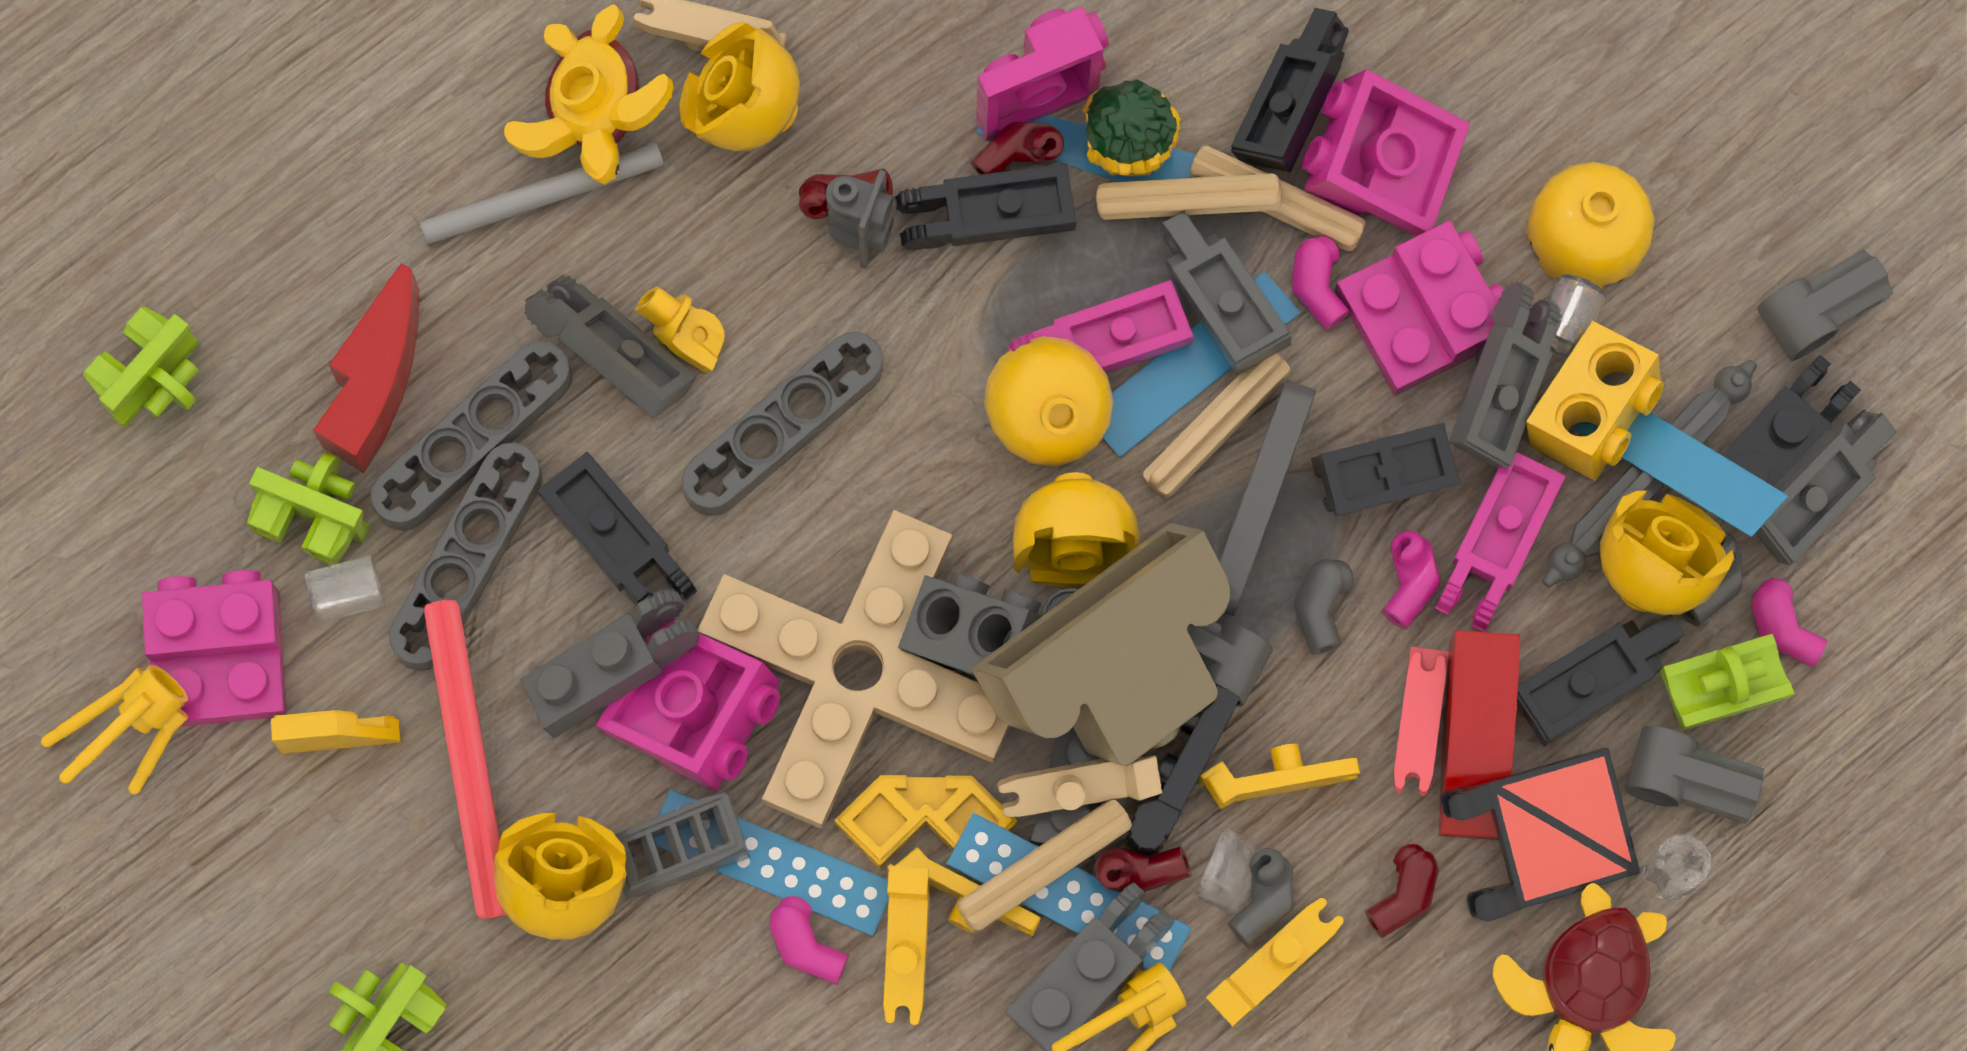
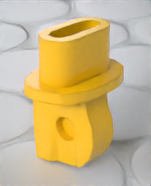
M658 286L648 290L637 303L635 312L655 325L653 334L675 355L704 373L713 371L725 338L724 329L717 317L704 309L691 306L692 298L686 294L674 298Z

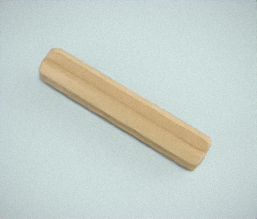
M1210 146L1201 147L1190 167L1191 178L1268 174ZM1280 180L1282 190L1280 208L1275 211L1262 212L1315 237H1329L1339 248L1345 251L1354 250L1365 229L1366 221L1362 217Z
M1273 173L1102 183L1098 186L1096 205L1100 217L1105 220L1175 216L1182 211H1185L1187 215L1275 211L1280 208L1282 190L1278 176Z
M1276 353L1239 374L1144 470L1143 479L1147 485L1159 496L1165 498L1172 497L1285 382L1291 373L1287 362Z
M1116 800L1106 801L960 899L957 906L965 922L973 930H982L1129 831L1132 823L1125 809Z

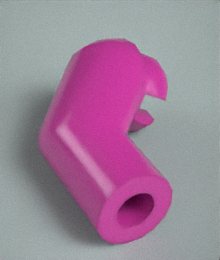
M1318 236L1306 239L1296 250L1291 288L1298 300L1328 332L1340 324L1348 316L1350 310L1329 287L1333 262L1339 260L1338 246L1331 238Z
M1411 530L1397 534L1391 542L1390 551L1393 556V563L1400 587L1382 609L1383 615L1390 622L1404 630L1408 629L1440 585V575L1430 542L1418 532Z
M1770 578L1763 581L1760 587L1753 593L1751 609L1759 637L1773 634L1779 652L1814 668L1828 640L1798 626L1792 602L1793 590L1787 582L1778 578Z
M787 896L782 899L778 907L772 910L769 921V929L781 959L792 968L838 985L845 970L849 954L816 942L809 922L812 908L805 899L798 896Z

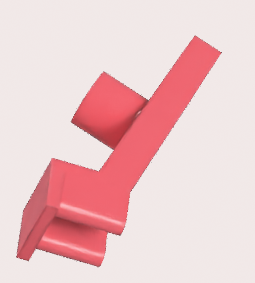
M1411 646L1394 766V790L1397 793L1403 792L1407 778L1415 777L1419 781V795L1426 796L1428 794L1433 778L1449 651Z

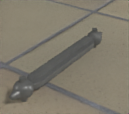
M1748 360L1738 366H1728L1720 370L1714 379V389L1697 394L1670 424L1704 444L1726 420L1730 403H1739L1750 394L1752 388L1751 378L1756 369V363L1753 360ZM1632 464L1575 524L1570 543L1559 544L1551 550L1548 556V569L1542 580L1543 584L1550 588L1561 581H1571L1578 578L1585 570L1586 558L1600 553V541L1604 529L1621 498L1634 491H1647L1643 500H1651L1665 484Z

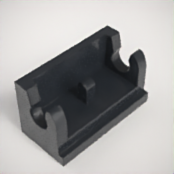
M1444 422L1323 453L1311 458L1315 476L1322 478L1325 487L1326 497L1323 499L1324 506L1328 512L1334 511L1335 517L1460 484Z

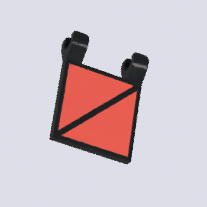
M1601 748L1489 782L1450 790L1441 795L1440 801L1443 813L1447 818L1463 821L1488 811L1492 812L1510 883L1479 889L1467 895L1468 909L1473 918H1480L1482 921L1496 920L1520 909L1583 891L1591 883L1599 886L1641 873L1609 748Z

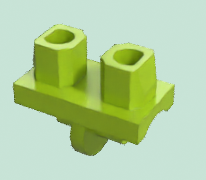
M145 306L140 307L126 323L123 330L125 337L141 349L133 361L125 367L105 351L99 354L84 370L83 376L100 397L99 401L107 413L124 428L129 425L143 407L158 418L172 401L186 411H189L197 402L185 386L199 372V369L187 358L200 343L189 331L191 329L190 325L175 313L168 320Z
M325 452L322 454L315 466L298 459L295 460L290 470V477L307 483L306 487L260 467L256 468L249 482L256 495L247 521L250 530L259 536L281 543L294 515L310 521L312 525L301 548L304 553L331 566H336L349 548L352 539L363 544L371 526L363 521L364 513L361 509L329 497L331 493L349 500L356 485L354 482L338 476L341 460L340 457Z
M1773 634L1670 664L1660 670L1681 731L1786 700L1795 694L1781 665Z
M400 962L372 1004L368 1000L382 981L373 973L365 970L352 990L335 981L328 993L340 1001L342 1005L328 1025L345 1036L357 1016H362V1019L340 1051H403L385 1038L398 1018L401 1017L421 1032L427 1034L438 1021L447 1004L430 987L423 983L427 977L425 974L412 965L407 966Z

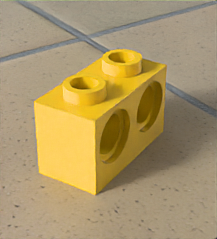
M1592 321L1526 421L1530 447L1596 481L1607 464L1615 466L1623 457L1631 440V433L1627 430L1639 413L1645 416L1649 415L1662 395L1664 382L1661 381L1659 354ZM1613 372H1623L1631 377L1624 384L1617 386L1607 385L1601 381L1606 375ZM1580 422H1589L1598 426L1595 432L1587 436H1575L1568 432L1573 425Z

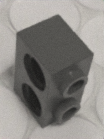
M953 572L949 583L925 575L898 648L930 662L975 677L971 668L1000 648L1010 630V639H1012L1042 617L1038 614L1041 602L1006 589L1001 600L986 596L989 588L988 584ZM959 613L958 622L956 626L952 629L953 621Z

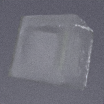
M1229 829L1221 832L1196 892L1198 900L1233 915H1237L1246 907L1252 893L1250 862L1257 852L1236 832Z

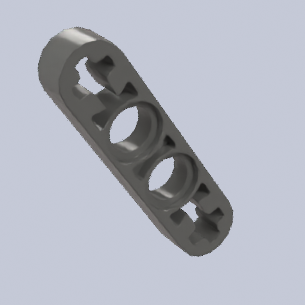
M859 332L844 333L835 338L695 456L685 467L682 477L684 495L690 507L698 513L708 516L721 515L729 511L870 392L880 381L883 371L882 353L877 342L867 334ZM849 352L854 357H858L863 353L867 354L868 356L865 359L867 373L860 375L855 370L846 373L838 380V389L844 394L836 397L830 383L818 373L825 370L831 381L844 368L842 357L844 353ZM810 388L822 394L825 399V406L818 416L803 419L794 415L790 410V398L801 389ZM762 428L773 433L778 440V444L771 456L757 460L750 458L743 452L741 443L748 432L753 429ZM730 450L737 465L749 474L744 478H740L735 467L722 480L724 494L719 497L710 491L702 496L697 494L701 489L699 475L706 472L710 477L714 478L729 467L727 458L722 454Z
M546 341L531 342L524 346L389 466L374 482L371 491L372 506L382 523L391 529L401 531L413 529L422 524L477 474L483 461L492 449L501 444L512 443L559 401L570 388L572 380L570 364L564 351L554 343ZM537 361L539 364L546 366L552 361L555 362L552 367L555 380L547 384L546 381L538 379L525 390L527 398L531 403L524 407L517 393L507 384L514 380L520 391L533 377L529 367L532 363ZM494 399L505 400L511 404L514 411L509 424L496 430L487 429L482 426L478 421V413L483 404ZM447 441L458 442L464 446L467 454L462 466L452 472L439 471L431 464V456L434 449L439 444ZM421 464L428 479L438 487L430 492L423 481L411 494L415 503L412 509L406 511L404 508L397 506L389 511L388 508L392 504L388 495L389 491L395 487L402 492L412 488L419 481L416 472L412 469L416 465Z
M1289 380L1285 382L1220 559V564L1227 575L1230 585V601L1224 613L1235 616L1317 391Z
M518 443L501 444L492 449L486 456L393 621L389 632L390 645L398 660L407 668L417 671L434 668L431 650L421 646L415 654L409 653L411 646L404 636L409 630L419 633L425 626L424 608H420L423 601H427L429 604L445 600L434 593L433 583L436 576L448 568L460 569L468 575L469 585L467 591L461 597L455 599L460 606L464 627L537 496V490L540 489L542 484V471L535 454L525 445ZM516 461L523 462L522 469L528 479L524 483L514 480L503 497L506 505L513 506L510 512H507L495 500L481 497L487 491L496 499L503 486L501 474L497 470L501 465L506 468H512ZM487 513L498 519L500 523L498 535L487 544H473L464 536L465 525L472 516Z

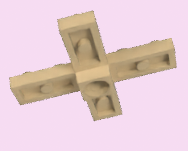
M893 510L842 624L723 574L697 630L698 633L762 661L769 668L813 686L762 797L763 804L822 829L869 724L877 714L994 763L1010 726L1003 723L996 715L980 684L898 648L924 576L936 578L952 543V534ZM854 652H864L875 657L882 667L879 681L871 688L862 691H854L843 687L837 681L834 673L837 663L844 656Z

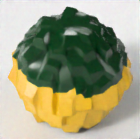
M1135 79L1134 81H1123V83L1114 86H1103L1100 90L1095 91L1089 96L1087 103L1082 109L1088 123L1085 130L1089 150L1086 155L1090 163L1101 166L1112 176H1150L1151 172H1156L1163 166L1165 160L1171 157L1170 153L1177 145L1181 119L1177 110L1161 91L1148 86L1140 80Z

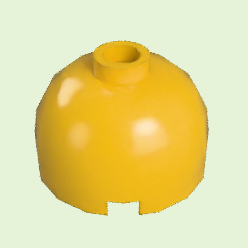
M738 22L724 28L707 43L700 53L709 59L703 67L700 76L689 72L684 82L679 103L680 118L685 128L694 132L698 138L706 143L732 151H751L772 141L777 135L785 132L794 122L798 112L797 103L800 93L799 72L786 48L762 29H756L745 22Z
M1592 161L1570 165L1546 182L1530 208L1526 233L1529 244L1531 241L1533 250L1539 257L1538 264L1547 275L1566 287L1594 291L1604 289L1605 285L1617 283L1621 279L1624 281L1635 273L1650 249L1655 218L1650 197L1636 178L1617 166Z
M1046 336L1030 340L1031 343L1021 345L1015 351H1008L1000 357L989 375L984 398V407L991 429L1005 448L1031 464L1054 467L1079 461L1095 449L1110 427L1114 402L1108 376L1092 354L1068 339Z
M1072 472L1062 474L1054 482L1042 486L1032 493L1023 502L1016 515L1013 534L1014 570L1020 574L1023 567L1030 569V581L1039 585L1058 588H1081L1140 545V531L1136 514L1125 497L1111 486L1093 480L1091 476L1085 473Z
M1634 491L1621 498L1604 529L1600 541L1602 572L1615 592L1631 608L1653 614L1681 615L1705 603L1718 589L1734 560L1733 549L1726 555L1725 550L1721 546L1726 536L1725 532L1718 523L1700 508L1680 497L1666 494L1661 503L1643 500L1647 491Z
M539 813L519 819L503 832L494 860L496 896L503 911L514 925L531 935L542 938L571 940L591 934L614 913L626 879L625 847L611 830L586 817L578 816L576 825L566 822H555L556 813Z

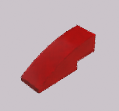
M402 263L330 362L329 367L337 383L343 386V388L313 429L322 448L340 457L341 460L362 473H365L388 434L402 402L413 365L419 325V287L412 269Z
M1455 630L1449 641L1447 705L1443 710L1440 800L1444 792L1512 775L1519 677V634ZM1440 801L1439 836L1499 840L1491 811L1460 821L1454 818H1447L1443 813Z

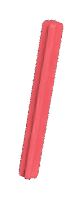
M456 600L435 601L425 605L424 615L475 911L480 919L499 918L506 916L497 900L493 867L500 837L460 606Z

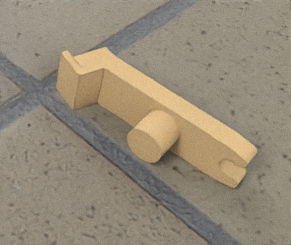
M639 0V6L651 10L652 13L649 15L636 13L633 19L635 28L651 34L684 41L687 47L694 51H702L707 43L720 31L738 22H745L756 29H762L783 46L787 37L785 33H778L773 23L769 20L686 0Z
M1155 755L1146 758L1140 756L1128 766H1122L1105 759H1097L1016 774L999 780L997 783L1000 793L1014 792L1018 794L1015 801L1002 805V812L1006 817L1028 816L1060 809L1075 810L1082 805L1124 797H1131L1140 801L1162 794Z

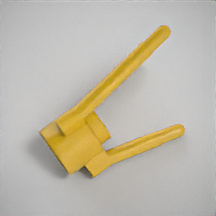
M151 664L144 671L137 667L122 684L41 738L42 746L51 747L124 699L123 703L118 707L120 715L60 773L59 780L64 784L70 783L130 725L144 734H147L152 728H156L159 730L128 787V791L132 795L139 794L172 735L188 719L187 714L180 709L188 701V696L182 686L170 674L158 666Z
M1157 962L1145 971L1140 969L1120 990L1122 993L1117 995L1118 1005L1054 1042L1052 1051H1067L1125 1017H1128L1137 1029L1145 1024L1149 1026L1126 1051H1146L1158 1038L1176 1027L1172 1015L1186 1007L1184 995L1171 973L1162 963Z

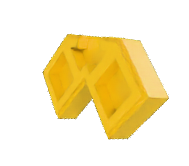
M880 775L834 820V824L881 869L925 825L953 851L972 813L989 820L1009 832L1017 826L1018 821L1014 817L1004 816L1002 805L973 776L907 777V775Z

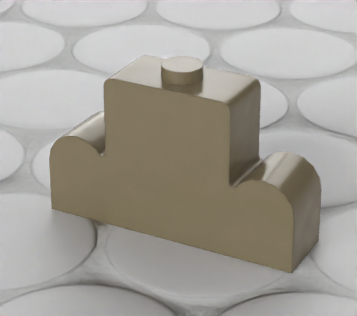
M1169 523L971 669L996 715L1003 723L1043 738H1057L1066 734L1073 727L1088 754L1122 766H1128L1148 750L1159 748L1172 741L1177 736L1178 728L1217 698V687L1187 631V627L1189 625L1207 626L1216 622L1223 615L1230 601V585L1227 575L1203 530Z

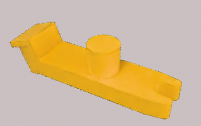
M1285 744L1270 749L1274 772L1235 779L1222 761L1201 774L1198 784L1200 787L1205 785L1222 810L1237 801L1358 779L1357 775L1360 774L1357 758L1303 766L1299 744Z
M918 847L895 865L929 868L928 884L958 899L947 920L966 932L974 933L975 930L970 928L961 916L957 904L960 899L980 887V885L929 860ZM890 864V865L887 866V874H888V875H889V866H893L892 864ZM1018 905L997 920L1033 937L1041 918Z
M889 866L887 887L889 903L883 1001L887 1023L894 1022L897 1017V1007L906 1006L909 1009L910 1023L912 1025H917L921 1019L925 998L930 902L929 868Z
M1319 898L1303 909L1206 997L1232 1027L1248 1012L1255 1009L1323 947L1344 922L1341 916H1336L1329 923L1320 921L1318 914L1327 905L1326 899Z

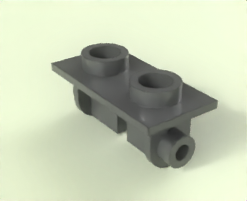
M881 169L874 184L850 176H840L832 180L826 190L830 236L839 244L859 250L860 267L864 269L867 268L873 250L883 253L894 224V217L889 216L894 196L886 194V171Z

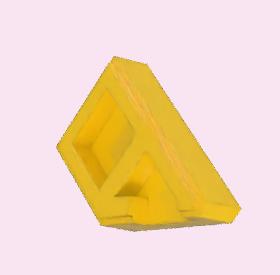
M330 710L277 715L271 718L272 742L282 754L401 743L400 720L396 719V716L386 715L358 719V715L355 712Z

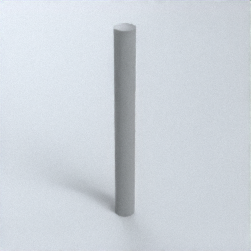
M657 143L620 154V171L617 177L606 185L663 167L664 163ZM581 167L420 221L419 223L426 243L430 245L606 185L594 181L584 171V168Z

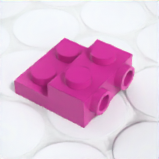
M1083 6L1069 12H1065L1064 9H1054L1042 14L1031 23L1030 28L1025 29L1023 57L1019 58L1016 54L1000 57L987 65L984 73L978 75L976 121L986 141L994 138L1005 126L1012 122H1034L1082 102L1099 90L1101 71L1106 69L1103 48L1108 47L1109 43L1104 26L1096 12L1093 11L1086 14Z
M1367 69L1344 79L1343 82L1337 81L1330 88L1322 106V114L1330 118L1324 136H1317L1313 139L1302 159V169L1310 173L1304 190L1356 215L1369 212L1414 236L1433 229L1471 123Z
M1450 220L1396 246L1391 256L1338 281L1336 284V293L1350 310V318L1394 396L1475 357L1480 347L1485 345L1491 327L1495 326L1492 314L1496 304L1499 303L1498 298L1501 297V292L1504 289L1497 283L1490 287L1487 286L1477 266L1483 264V256L1478 243L1467 230L1458 234Z
M237 570L223 574L222 585L197 587V580L195 578L176 576L159 580L157 582L158 591L142 592L145 655L150 660V665L158 666L170 674L182 686L188 696V701L180 708L187 714L188 719L180 727L274 718L277 715H287L279 591L272 580L261 581V573L258 571Z
M669 621L667 625H665L664 627L660 628L659 630H657V631H655L654 633H652L651 635H649L648 638H647L648 641H650V639H651V637H652L653 634H655L656 632L660 631V630L663 629V628H664V629L668 628V627H669V624L672 625V624H674L675 622H674V621ZM699 633V642L695 644V647H692L690 651H685L682 656L662 667L664 672L608 705L595 726L606 736L655 758L666 769L717 792L724 779L731 781L742 772L748 756V750L744 744L757 723L760 725L767 724L777 712L780 703V693L777 688L781 681L762 661Z

